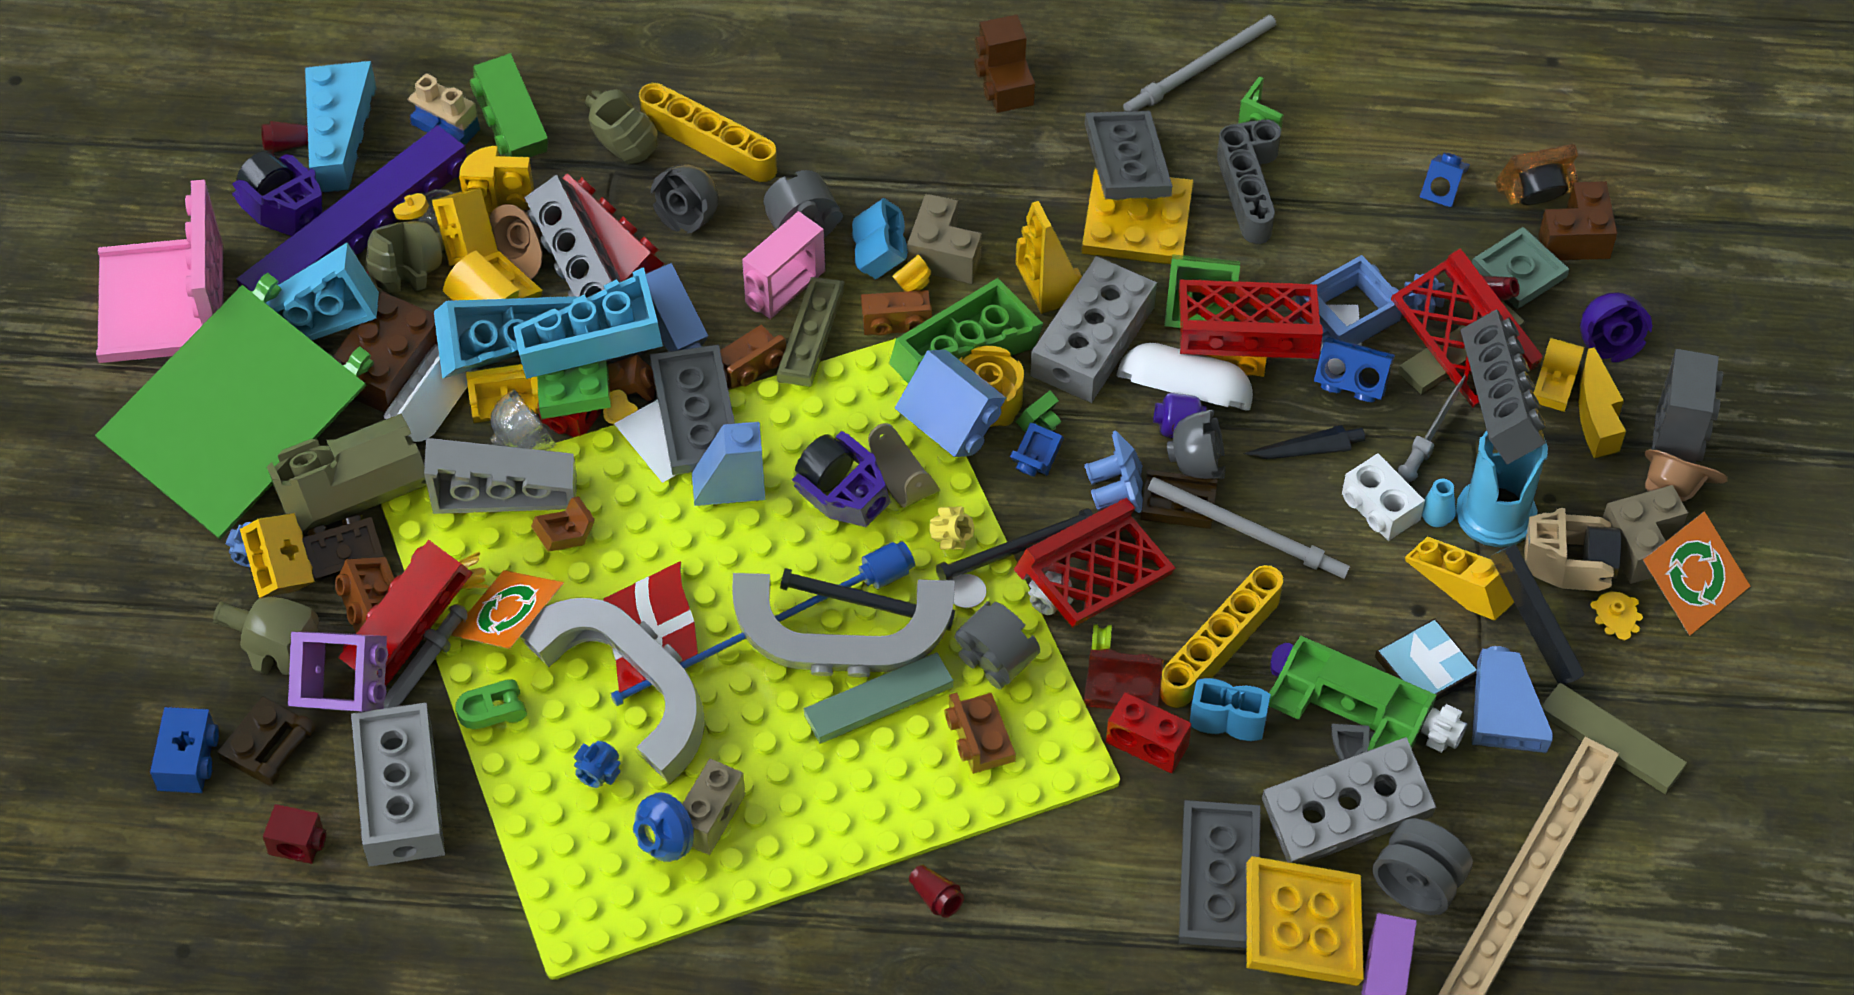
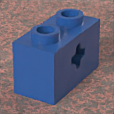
M164 707L150 771L157 791L202 793L205 779H210L212 774L211 748L212 746L216 747L219 740L218 724L213 723L209 709Z

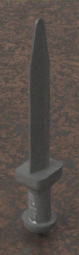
M450 606L448 608L450 613L436 631L429 629L424 633L423 636L427 641L387 693L384 700V709L398 707L440 651L447 654L451 647L448 638L461 621L466 622L467 611L463 606Z

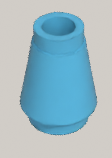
M1438 479L1433 483L1432 488L1424 499L1425 503L1422 512L1425 522L1433 527L1446 526L1456 515L1454 485L1447 479Z

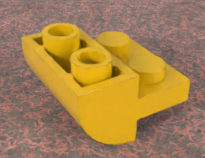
M489 146L476 150L464 160L459 173L461 190L466 192L481 188L488 216L496 207L504 204L516 205L522 210H530L524 198L534 191L529 157L499 156L497 146Z
M476 250L463 257L453 267L443 287V292L453 301L541 298L543 291L500 251L483 257Z

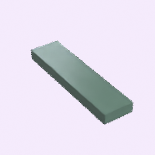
M936 652L804 708V716L819 744L953 688L954 680Z

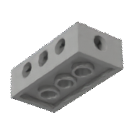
M1096 256L1032 350L1031 376L1092 403L1154 309L1157 282Z
M427 703L352 713L362 845L369 867L445 855L433 731Z
M1407 737L1265 789L1262 797L1287 862L1300 865L1392 832L1404 819L1416 818L1424 820L1432 817L1436 808ZM1386 784L1391 787L1393 794L1386 797L1381 796L1375 791L1374 786ZM1342 797H1351L1357 802L1358 807L1353 810L1344 809L1338 800ZM1308 810H1315L1321 814L1323 820L1318 823H1310L1305 820L1303 813Z

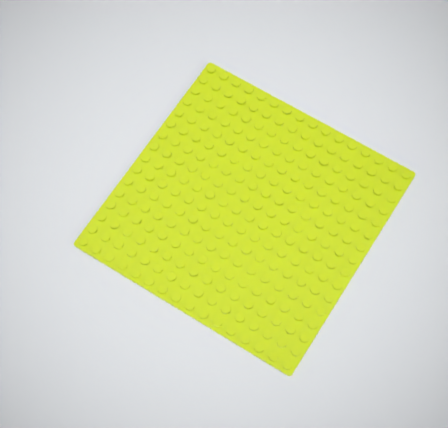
M896 338L821 361L811 387L778 382L777 375L752 382L748 386H739L728 390L735 424L759 422L765 500L694 506L692 472L677 474L662 483L619 429L612 425L535 449L574 454L577 472L576 497H580L594 518L592 529L585 544L582 546L548 552L531 527L535 516L562 512L566 509L433 514L427 486L381 504L404 571L411 563L413 553L420 546H424L428 540L436 544L458 562L480 551L479 561L468 567V569L484 568L486 570V574L483 575L485 581L479 584H486L490 587L503 570L564 582L545 607L573 598H592L603 601V598L681 561L682 587L695 623L698 654L742 633L735 615L732 597L733 573L770 574V607L773 615L776 616L817 596V594L788 588L787 591L781 590L780 585L785 568L792 569L793 574L839 585L860 574L859 566L862 565L861 558L891 542L897 544L903 541L908 546L915 561V567L909 570L908 575L880 589H876L873 585L867 586L864 581L849 588L916 604L918 579L939 580L936 573L937 564L942 562L947 564L953 563L1006 543L1007 540L967 457L952 456L895 409L896 404L908 385L889 364ZM888 423L898 432L912 454L941 490L905 508L900 506L888 491L891 503L867 527L825 516L794 487L795 483L792 479L796 476L795 467L803 451L818 437L830 434L835 438L843 431L871 453L868 441L870 432L876 426ZM853 461L846 477L859 465L858 463ZM964 507L963 514H967L973 519V537L965 541L966 548L941 550L940 542L931 538V519L939 515L938 508ZM1014 555L965 573L975 575L984 582L986 596L980 604L970 608H963L953 604L955 614L951 630H946L938 645L927 655L938 653L954 680L953 688L819 744L804 716V708L889 672H870L869 677L848 676V671H833L831 676H815L811 674V670L789 668L767 659L747 639L686 668L685 671L694 684L703 705L704 732L693 760L671 784L665 781L644 760L637 749V746L661 722L665 711V698L651 685L623 699L624 703L616 706L610 693L618 690L616 660L611 646L596 641L583 642L567 650L548 667L525 645L521 637L508 649L450 636L448 638L451 644L450 650L447 654L440 651L435 660L548 978L555 980L1118 787L1120 776L1042 613L1037 611L1030 603L1031 596L1028 594L1030 588L1026 580H1022L1013 570L1017 565ZM488 588L460 589L431 629L435 631L450 613L448 608L452 605H461L468 613ZM827 598L779 623L787 629L798 633L887 636L903 629L912 618ZM987 601H990V605L998 602L1012 611L1026 625L1021 631L1027 639L1034 635L1040 646V653L1008 685H1005L1000 690L987 680L982 668L977 665L973 669L963 662L958 654L962 647L954 637L957 630ZM511 679L517 681L520 690L518 699L524 703L527 716L524 719L514 723L505 721L480 729H469L460 724L455 704L463 693ZM957 692L960 701L992 693L1016 754L1015 762L972 773L968 760L962 762L956 744V740H959L957 731H951L946 721L945 709L949 708V694ZM501 700L493 702L494 706L504 704V701ZM596 741H603L610 744L618 752V761L621 762L618 769L621 772L612 785L604 782L602 786L592 788L577 778L575 774L577 768L574 767L576 760L573 757L583 743L590 747ZM709 758L743 772L745 797L710 855L691 848L686 856L671 862H664L652 857L638 846L637 837L633 833L636 809L642 800L654 793L664 792L675 797L680 803H683ZM647 825L648 832H649V834H650L652 840L655 842L654 832H653V830Z

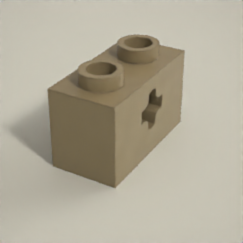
M710 758L682 803L689 814L693 826L694 840L692 848L708 855L713 851L745 797L743 772Z

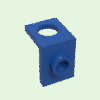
M1451 153L1438 154L1431 160L1420 198L1452 207L1461 177L1468 171L1470 164L1462 162L1460 156ZM1437 177H1444L1450 183V191L1445 196H1438L1432 191V181Z

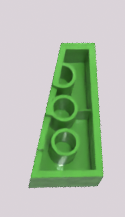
M997 278L896 338L889 364L909 384L927 350H947L957 359H960L962 356L965 358L971 354V350L974 348L997 346L1011 352L1012 356L1034 349L1043 323Z

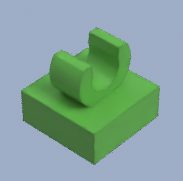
M1048 391L1029 406L1016 423L1024 432L1027 431L1030 422L1054 431L1056 426L1061 423V420L1051 410L1059 400L1051 391Z

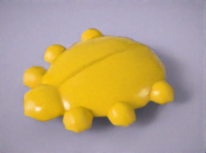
M1610 591L1602 594L1597 601L1591 602V608L1597 610L1598 614L1595 618V623L1607 626L1604 630L1606 635L1610 636L1615 633L1619 640L1625 641L1631 637V632L1637 633L1640 631L1639 626L1635 624L1636 621L1643 619L1642 614L1637 612L1636 605L1639 604L1638 599L1630 598L1620 592Z

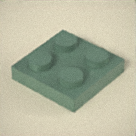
M1524 227L1474 257L1472 264L1481 276L1515 277L1518 280L1519 295L1508 299L1516 309L1524 306L1567 278L1569 268Z

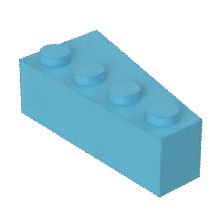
M371 61L305 68L310 170H315L316 181L319 183L321 192L349 190L357 160L358 145L362 142L365 119L369 116L371 97L374 96L376 90Z
M345 243L279 284L278 286L282 289L281 292L274 299L266 302L269 307L309 339L314 340L377 319L379 291L349 244Z
M644 267L632 272L633 277L620 283L614 280L604 285L605 290L586 298L584 294L573 299V303L559 311L555 308L514 326V334L526 379L662 347L658 321Z
M578 296L454 300L444 302L434 311L442 379L519 356L513 327L555 308L559 311L573 303L572 300Z

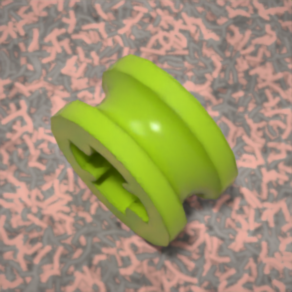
M1093 624L1092 657L1102 653L1105 658H1109L1112 625L1100 628L1098 624Z

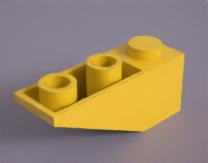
M1428 536L1404 557L1408 564L1471 612L1496 620L1514 603L1491 559Z

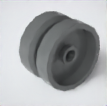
M1404 819L1390 837L1389 845L1381 851L1373 864V876L1387 895L1401 905L1418 913L1441 915L1448 909L1456 896L1457 888L1464 883L1472 870L1473 859L1462 842L1446 829L1421 819Z

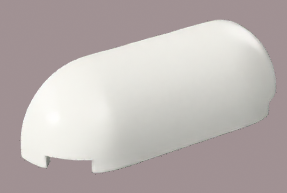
M1145 343L1131 349L1121 360L1116 375L1117 377L1131 379V382L1171 393L1192 395L1205 402L1225 407L1230 405L1242 410H1250L1253 399L1249 378L1235 364L1205 355L1180 354V349L1158 343Z
M435 344L391 403L384 418L388 419L402 414L411 431V434L408 436H411L413 442L430 438L438 430L468 387L466 372L442 379L439 350Z

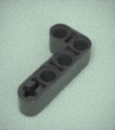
M1271 120L1231 124L1221 129L1219 134L1217 160L1241 233L1245 240L1253 244L1267 242L1272 235L1275 211L1260 168V164L1273 162L1278 156L1281 128Z

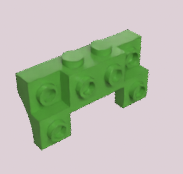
M1300 636L1293 646L1277 681L1269 692V707L1300 719L1311 702L1358 724L1369 726L1370 729L1376 731L1370 740L1368 751L1407 737L1412 749L1420 729L1433 708L1437 695Z

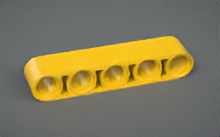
M650 83L639 91L640 111L649 116L658 131L755 181L767 182L776 176V146L771 140L664 85Z
M1263 565L1253 570L1165 665L1162 671L1160 696L1166 705L1180 708L1189 704L1193 700L1196 681L1205 678L1212 679L1277 608L1280 603L1283 586V576L1277 568ZM1238 611H1246V612H1248V613L1245 614V613H1241V612H1238ZM1220 634V635H1225V636H1227V637L1224 638V637H1219V636H1217V635ZM1200 658V659H1203V660H1206V661L1200 662V661H1196V660H1194V659ZM1177 682V683H1181V684H1183V685H1182V686H1175V685H1173V684H1171V683Z

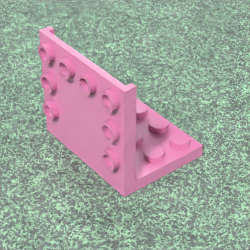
M205 180L191 181V195L185 196L187 215L191 216V222L185 223L187 239L98 248L99 308L98 349L96 350V356L99 363L173 356L224 304L223 242Z

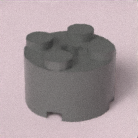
M802 170L795 172L797 177L787 180L784 176L777 180L766 192L763 202L766 214L775 231L798 211L824 229V238L842 220L843 215L822 176L817 172Z
M987 601L964 623L954 636L962 647L958 654L963 662L973 669L977 665L982 668L987 680L999 690L1008 685L1040 653V646L1034 635L1027 639L1021 631L1026 625L1012 611L998 602L990 605V601Z

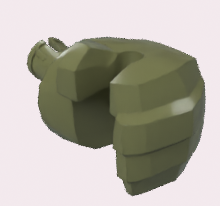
M618 89L605 91L604 93L597 90L592 91V95L597 99L595 100L588 95L585 104L590 110L588 119L591 129L599 142L628 165L646 160L658 147V131L649 116L635 110L631 100L623 91Z
M420 221L389 224L374 229L367 242L366 267L369 276L373 278L377 288L387 292L401 291V279L409 282L414 291L425 289L427 274L440 266L442 260L441 251H445L441 232H434L430 225Z
M258 598L250 611L221 601L213 615L214 624L242 632L241 649L248 654L253 670L262 674L269 673L275 659L280 672L283 675H289L291 632H318L319 618L316 612L308 606L284 598Z

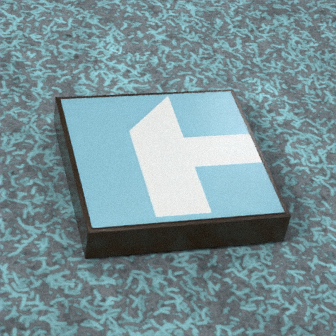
M1436 618L1376 650L1375 658L1388 674L1436 694L1435 701L1476 679L1477 667Z

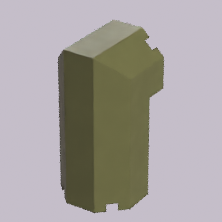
M402 414L336 440H326L328 446H320L318 440L315 439L301 442L282 450L277 455L280 462L275 467L272 462L267 466L285 514L295 513L297 523L302 530V535L307 534V531L312 528L330 525L427 486L422 457L416 443L413 442L411 436H408L411 434V431Z

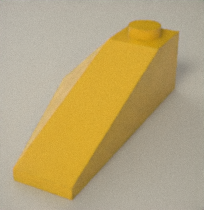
M1036 201L1031 204L1026 217L1027 226L1022 227L1023 237L1018 238L1016 243V266L1042 314L1061 308L1082 276L1078 268L1072 267L1040 202Z

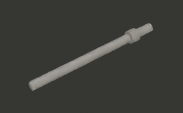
M1271 15L1266 16L1161 82L1149 84L1141 90V94L1123 105L1125 112L1138 111L1146 105L1153 106L1161 101L1163 95L1275 27L1276 20Z
M1155 477L1152 478L1147 490L1304 561L1303 565L1317 570L1319 567L1343 579L1349 570V565L1325 555V550L1314 545L1309 548Z

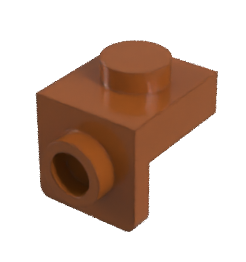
M638 355L608 364L610 392L618 389L624 391L626 395L637 392L647 402L654 400L655 383L652 367L645 363Z
M577 496L570 499L565 511L535 516L531 527L547 551L550 552L584 545L594 524V518L580 497Z

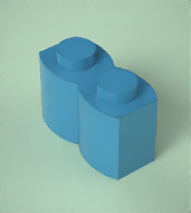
M883 198L854 218L852 236L856 242L855 264L861 272L877 279L906 260L907 244L903 236L905 223L899 207Z
M1199 679L1196 681L1189 722L1192 723L1191 727L1201 732L1210 734L1226 732L1240 740H1261L1266 723L1270 694L1254 686L1233 687L1217 679Z

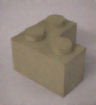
M925 194L907 243V263L919 254L930 268V275L972 284L981 260L982 233L957 228V200Z
M1673 485L1607 503L1603 519L1611 522V528L1620 529V566L1630 584L1653 578L1643 559L1679 532L1684 526L1688 512Z

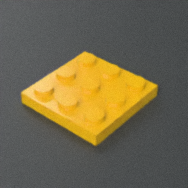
M1095 168L1082 243V254L1171 264L1172 254L1183 255L1193 180L1170 177L1172 183L1171 197H1159L1157 199H1105L1098 171Z
M1251 856L1246 863L1247 968L1358 986L1363 981L1361 875Z

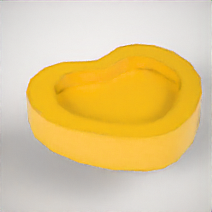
M421 193L411 196L407 195L404 197L405 202L398 204L393 209V212L399 220L416 219L426 213L428 201L425 195Z
M619 389L610 392L611 407L603 409L605 420L611 424L638 411V407L630 403L625 392Z

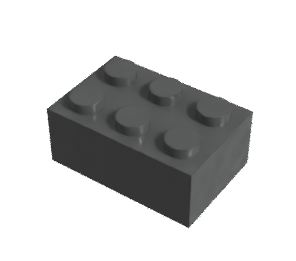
M1681 349L1675 350L1656 409L1652 450L1662 451L1694 464L1696 461H1703L1706 441H1710L1713 420H1717L1720 409V399H1716V392H1720L1723 380V371L1717 370L1719 356Z

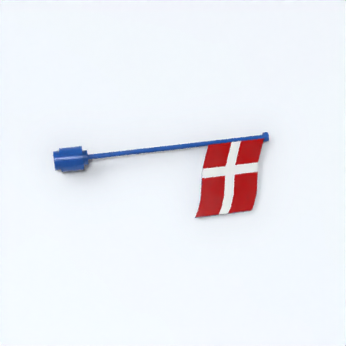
M903 541L897 544L891 542L861 558L862 565L859 566L860 574L839 585L851 587L864 581L867 586L873 585L876 589H880L908 575L909 570L915 567L914 558ZM681 561L603 598V601L623 610L638 625L642 621L647 623L657 634L658 638L655 639L657 643L662 647L669 644L680 655L682 661L679 664L684 669L746 639L744 634L740 633L698 654L695 623L682 587ZM817 595L776 615L775 618L778 622H781L829 597ZM612 647L616 660L618 690L610 693L615 705L619 706L624 703L623 699L652 684Z

